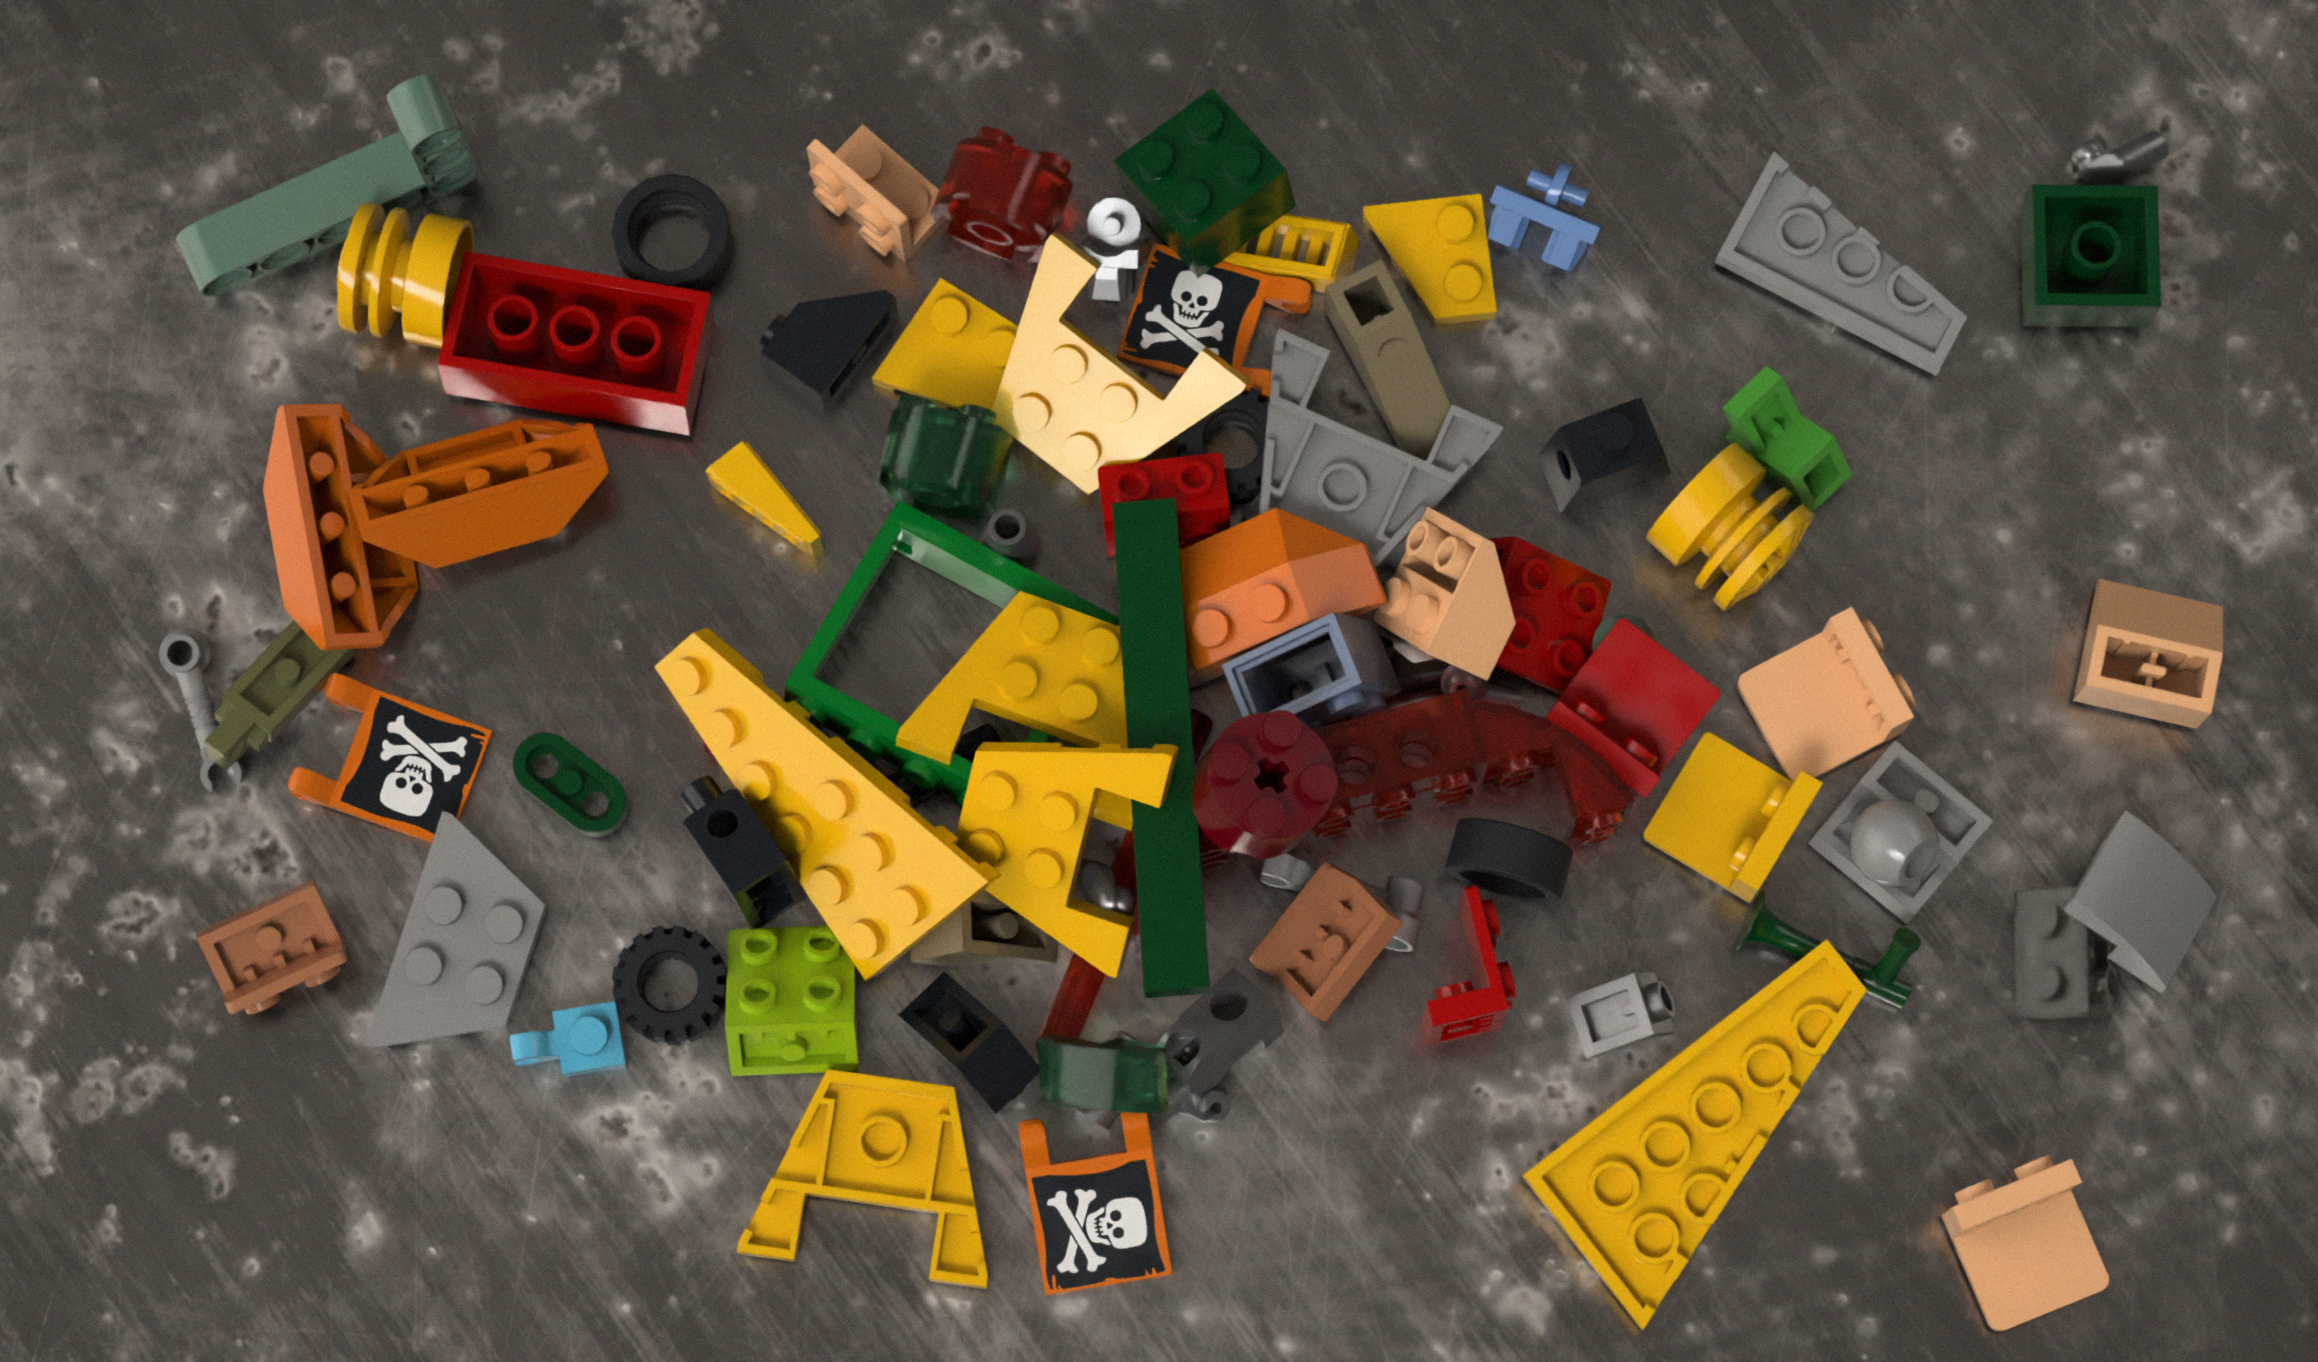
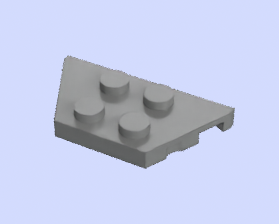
M442 811L365 1043L370 1048L379 1050L394 1045L424 1040L434 1041L452 1038L455 1035L473 1032L483 1033L509 1027L548 907L451 813Z

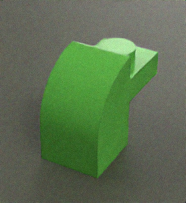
M1765 366L1751 381L1741 387L1734 397L1722 407L1732 427L1725 434L1730 445L1734 442L1739 443L1767 469L1762 481L1773 492L1783 487L1791 491L1793 494L1788 503L1797 508L1805 504L1814 512L1853 475L1836 438L1801 415L1783 376L1768 366Z

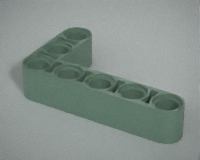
M429 73L418 75L398 84L387 94V103L400 131L200 219L180 231L177 235V243L200 294L204 297L225 294L346 240L353 217L359 205L364 202L381 204L387 218L389 212L395 207L404 208L409 212L472 182L479 175L480 169L439 77L436 74Z

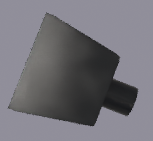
M1642 398L1633 399L1560 427L1537 457L1560 515L1671 473L1666 455ZM1566 460H1568V462H1569L1570 469H1571V475L1569 474V472L1567 471V468H1566V466H1565L1564 461H1566Z
M704 776L690 783L682 791L680 799L691 813L684 820V826L701 855L752 929L763 927L806 898L787 858L737 787L723 793L711 776Z

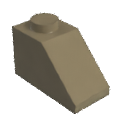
M982 891L911 948L910 962L957 968L1056 963L1055 939L987 891Z

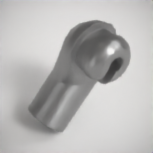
M1082 858L1075 888L1080 889L1085 901L1101 908L1130 916L1134 906V892L1126 885H1115L1114 874L1106 864Z

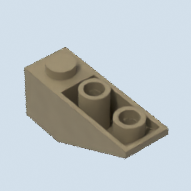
M1381 259L1326 286L1323 308L1398 448L1417 458L1427 460L1451 404L1413 317Z

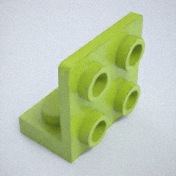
M828 925L732 929L728 932L725 1031L731 1076L823 1073L827 1069L845 1072L859 1071V1044L855 1012L856 966Z

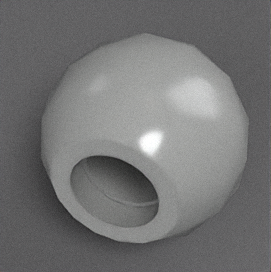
M1904 799L1880 800L1862 810L1853 823L1849 849L1852 860L1866 879L1884 887L1907 886L1921 879L1935 862L1939 851V837L1936 826L1922 807Z

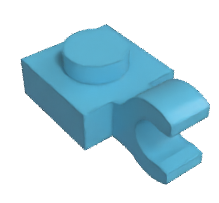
M615 1001L552 1011L555 1030L531 1031L509 1036L513 1061L516 1067L560 1059L563 1078L627 1067L618 1009Z

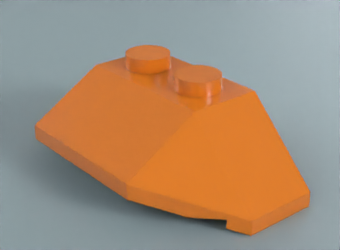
M340 403L284 404L277 409L263 484V494L284 609L320 650L380 647L385 643L391 633L390 631L419 589L415 564L412 559L362 540L347 490L357 483H364L377 468L389 459L368 435L350 421L352 416Z
M518 419L401 451L377 468L364 483H357L347 491L363 541L437 569L558 535L608 475L609 470L592 423L578 422L571 426L558 421Z
M1276 507L1181 549L1180 558L1190 689L1225 674L1222 664L1332 612L1357 617L1389 603L1367 545Z

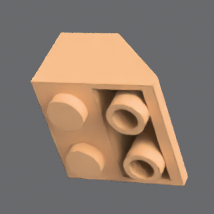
M1427 507L1421 521L1414 525L1407 537L1406 551L1393 578L1388 580L1383 586L1389 603L1378 607L1372 620L1425 653L1488 681L1516 624L1495 543L1446 515Z
M2099 578L2093 598L2073 701L2197 729L2212 713L2223 658V606Z

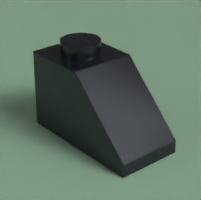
M879 290L797 303L788 317L779 314L765 330L760 340V345L764 347L760 352L764 368L825 411L898 315L896 297L887 290Z
M945 971L898 1014L905 1024L964 1086L995 1114L1010 1100L1019 1096L1026 1085L1042 1071V1068L1004 1022Z

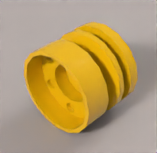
M364 202L359 205L344 242L338 266L337 314L340 328L345 332L359 334L369 322L371 334L374 337L384 338L389 334L398 313H401L403 337L407 343L441 349L464 251L474 252V230L470 220L429 213L423 218L414 239H412L410 218L406 209L395 207L386 218L385 210L381 204Z
M1737 442L1732 443L1721 451L1696 475L1661 514L1646 536V540L1675 567L1687 562L1700 551L1706 555L1708 560L1701 568L1694 583L1700 590L1706 589L1725 573L1729 578L1713 599V602L1724 612L1732 608L1741 599L1754 592H1758L1779 572L1797 551L1805 530L1815 517V514L1803 504L1792 511L1783 521L1777 518V515L1793 494L1786 487L1773 492L1760 503L1753 494L1760 486L1767 469Z

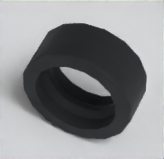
M666 174L648 178L626 194L615 212L612 228L615 250L620 266L630 279L704 291L718 281L730 262L733 237L725 206L710 187L693 177ZM670 203L687 204L699 211L707 222L710 233L708 247L700 260L688 268L675 271L659 270L647 263L638 251L636 242L638 225L644 216L656 207Z
M1463 818L1458 820L1445 870L1453 877L1467 884L1477 885L1478 888L1493 893L1533 902H1559L1563 894L1573 850L1565 843L1532 829L1490 819Z

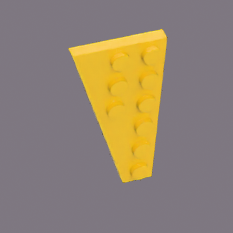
M708 627L693 632L654 666L733 785L741 792L787 858L800 885L865 981L883 972L1002 876L986 861L978 864L956 846L959 838L942 824L934 827L911 808L908 795L839 737L835 736L829 739L808 721L811 714L795 700L785 702L766 686L763 681V673Z

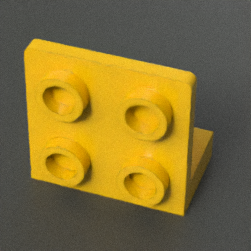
M1706 732L1701 737L1646 827L1643 839L1750 904L1823 783L1802 770L1793 782L1716 735Z

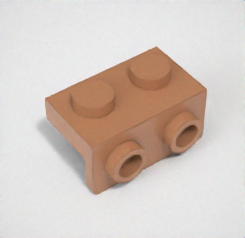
M1327 861L1319 867L1276 924L1269 930L1265 938L1251 954L1250 961L1259 970L1277 978L1310 1015L1326 1022L1404 922L1365 881Z
M314 879L196 932V939L224 994V1003L229 1014L237 1013L245 1009L247 1014H255L266 1010L281 1000L280 992L304 982L306 987L320 985L339 974L341 971L339 965L348 960L346 945Z

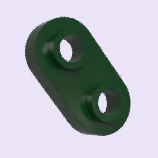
M537 733L526 738L518 746L513 757V771L520 786L575 830L586 836L602 837L613 833L623 824L628 813V798L621 783L564 738L553 733ZM544 759H554L558 762V771L551 778H541L536 774L538 764ZM595 796H602L608 800L607 810L599 816H591L586 813L587 802Z

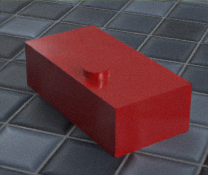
M464 251L437 363L445 394L690 436L715 324L711 293Z

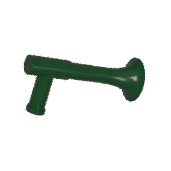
M1762 890L1754 900L1741 925L1734 950L1736 951L1742 945L1749 943L1768 944L1802 959L1822 942L1781 921L1769 909L1765 901L1766 892ZM1898 928L1892 936L1891 943L1876 965L1857 956L1852 957L1834 948L1867 989L1866 993L1899 1009L1903 1008L1911 994L1913 983L1897 975L1910 956L1917 952L1921 946V940L1914 931L1908 928Z

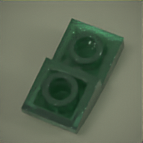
M1056 1033L1037 1039L1042 1102L1112 1112L1162 1113L1169 1110L1166 1047L1120 1037L1104 1043H1097Z

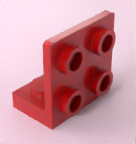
M1516 536L1487 538L1495 543L1516 622L1495 666L1561 695L1591 656L1593 636L1601 623L1611 583L1608 579Z
M1620 618L1545 714L1543 721L1646 799L1660 781L1661 772L1718 700L1720 690L1629 620Z
M1477 885L1464 888L1458 906V913L1478 989L1474 990L1473 983L1466 981L1447 985L1434 991L1436 999L1426 1001L1421 1018L1426 1046L1501 1029L1508 1010L1512 1009L1511 1000L1516 999L1515 984L1508 961L1497 963L1494 948L1497 947L1496 937H1500L1499 921L1492 899L1481 901Z

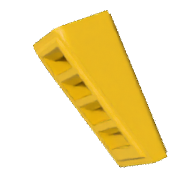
M1285 214L1261 232L1254 255L1245 253L1248 245L1247 242L1222 260V262L1273 276L1298 278L1307 281L1311 285V290L1325 293L1326 286L1352 274L1360 247V240L1352 226L1348 223ZM1277 233L1285 235L1278 259L1271 258ZM1302 240L1310 242L1304 263L1296 262ZM1328 246L1330 247V250L1328 253L1325 266H1322L1325 251Z
M741 441L706 469L705 472L708 480L715 490L796 547L814 558L824 551L823 546L825 544L821 532L748 442L744 443Z

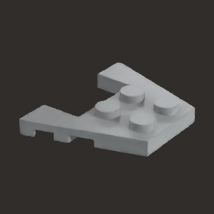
M1279 328L1273 343L1258 515L1277 507L1367 545L1377 570L1406 540L1414 525L1421 521L1427 507L1435 509L1496 444L1503 426L1452 404L1428 459L1422 460L1308 410L1306 407L1331 351Z

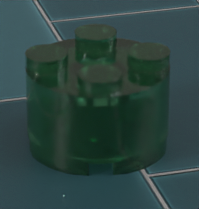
M903 395L900 397L898 408L894 409L890 416L874 481V488L879 494L893 502L896 501L898 491L915 498L913 508L925 514L955 520L977 521L980 520L982 509H985L991 518L998 510L1014 443L1009 433L995 425L997 414L987 408L965 404L960 406L959 412L937 408L936 403L924 397Z

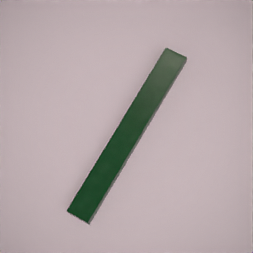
M1175 498L1112 503L1128 748L1152 749L1155 744H1171L1179 747L1167 798L1161 807L1157 808L1131 799L1144 995L1146 999L1211 993L1200 831L1199 824L1193 813L1191 796L1195 777V759L1177 504Z

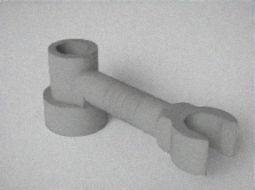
M188 628L177 629L163 639L159 649V658L163 668L170 675L178 678L183 696L186 699L185 702L188 705L187 709L190 710L189 715L192 716L191 721L194 722L193 727L196 728L195 733L204 762L200 769L201 782L208 791L214 792L215 785L211 778V770L216 763L206 756L207 747L204 744V740L217 728L219 723L214 719V706L212 705L203 675L211 665L213 649L208 638L201 632ZM185 641L192 647L193 656L189 663L182 666L175 661L173 652L177 644ZM238 759L231 767L236 781L242 783L244 768Z
M1284 853L1277 857L1265 859L1260 881L1276 888L1301 892L1318 868L1312 867L1309 863ZM1390 876L1385 889L1368 884L1404 922L1385 948L1401 952L1413 951L1421 926L1416 918L1425 887L1415 880L1401 876Z

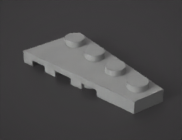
M1773 151L1719 251L1715 263L1937 376L1968 316L1908 265L1902 266L1879 246V240L1862 226L1858 228L1832 206L1833 201L1814 185L1812 187L1808 186L1789 169L1790 164Z

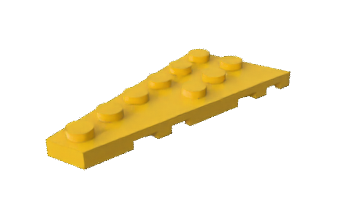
M1827 939L1522 1175L1527 1184L1641 1330H1644L1655 1313L1656 1308L1688 1263L1689 1258L1702 1238L1715 1222L1765 1146L1785 1112L1788 1111L1801 1091L1800 1089L1867 991Z

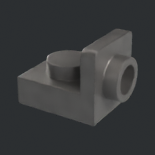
M1632 973L1566 998L1585 1059L1597 1058L1649 1038L1664 1037L1674 1033L1671 1018L1675 1015L1673 998L1664 982L1658 981L1655 973Z

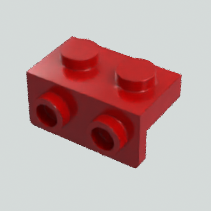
M1215 452L1115 464L1098 468L1107 557L1115 556L1112 503L1175 498L1180 549L1231 528L1224 463L1220 453Z

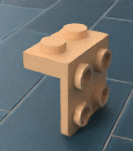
M1853 607L1830 617L1821 633L1741 674L1738 679L1737 689L1786 777L1793 782L1801 770L1814 778H1818L1904 733L1914 718L1911 708L1915 707V700L1909 686L1899 673L1891 676L1879 655L1884 652V646L1876 628L1867 618L1860 621Z
M2050 1155L2031 1161L2014 1169L2018 1181L1998 1189H1994L1990 1179L1969 1186L1954 1194L1958 1205L1953 1206L1941 1215L1989 1327L1994 1331L2002 1332L2082 1300L2103 1291L2109 1284V1275L2072 1193V1190L2082 1183L2072 1159L2055 1166Z

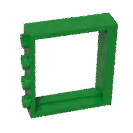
M898 500L786 680L784 701L790 702L795 700L811 714L808 720L819 730L825 727L845 738V743L860 756L873 761L878 760L879 757L900 768L901 774L915 786L928 791L937 788L956 798L957 804L962 809L973 765L972 762L954 753L950 765L895 746L896 736L902 724L816 679L894 552L901 553L1003 609L1019 591H1023L1117 626L1119 624V617ZM1032 728L1024 742L1055 743L1058 737Z

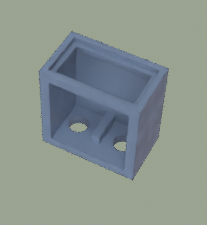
M1332 612L1222 664L1242 717L1256 713L1286 710L1293 713L1301 722L1310 727L1321 739L1331 734L1329 724L1349 715L1352 721L1375 715L1387 707L1385 698L1402 691L1375 622ZM1327 633L1331 637L1330 640L1272 667L1261 665ZM1301 681H1307L1313 691L1294 699L1293 690L1296 684Z

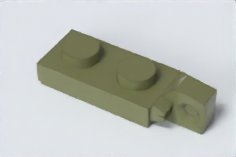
M293 620L221 696L222 705L214 714V719L220 724L204 740V744L207 747L206 756L226 771L247 751L249 746L260 752L267 746L268 742L272 743L325 687L328 677L333 673H338L354 656V649L320 650L296 621Z

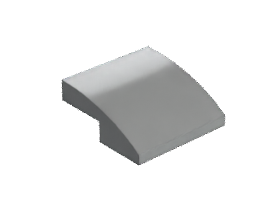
M1894 740L1808 844L1907 925L1994 820ZM1904 799L1923 808L1936 826L1939 837L1937 857L1929 871L1914 884L1884 887L1866 879L1852 860L1849 840L1853 823L1862 810L1880 800Z
M2124 810L2115 820L2063 911L2115 944L2107 957L2108 959L2162 993L2170 983L2217 897L2203 877L2180 852L2148 825L2127 810Z

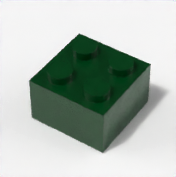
M1213 88L1114 159L1126 198L1136 205L1142 216L1197 278L1201 277L1296 206L1287 169Z
M2032 184L2020 206L2023 326L2148 327L2161 307L2158 186Z

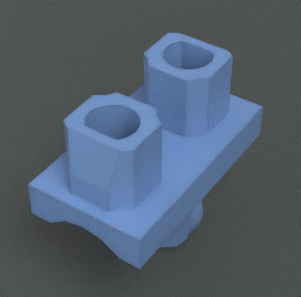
M1564 161L1560 163L1554 177L1532 168L1526 186L1546 193L1544 201L1503 184L1496 185L1490 199V203L1495 204L1496 207L1491 217L1488 233L1489 239L1519 250L1531 220L1551 227L1553 231L1541 260L1569 272H1572L1584 255L1588 244L1594 245L1597 243L1603 226L1558 208L1560 200L1583 208L1589 195V191L1568 183L1574 165Z

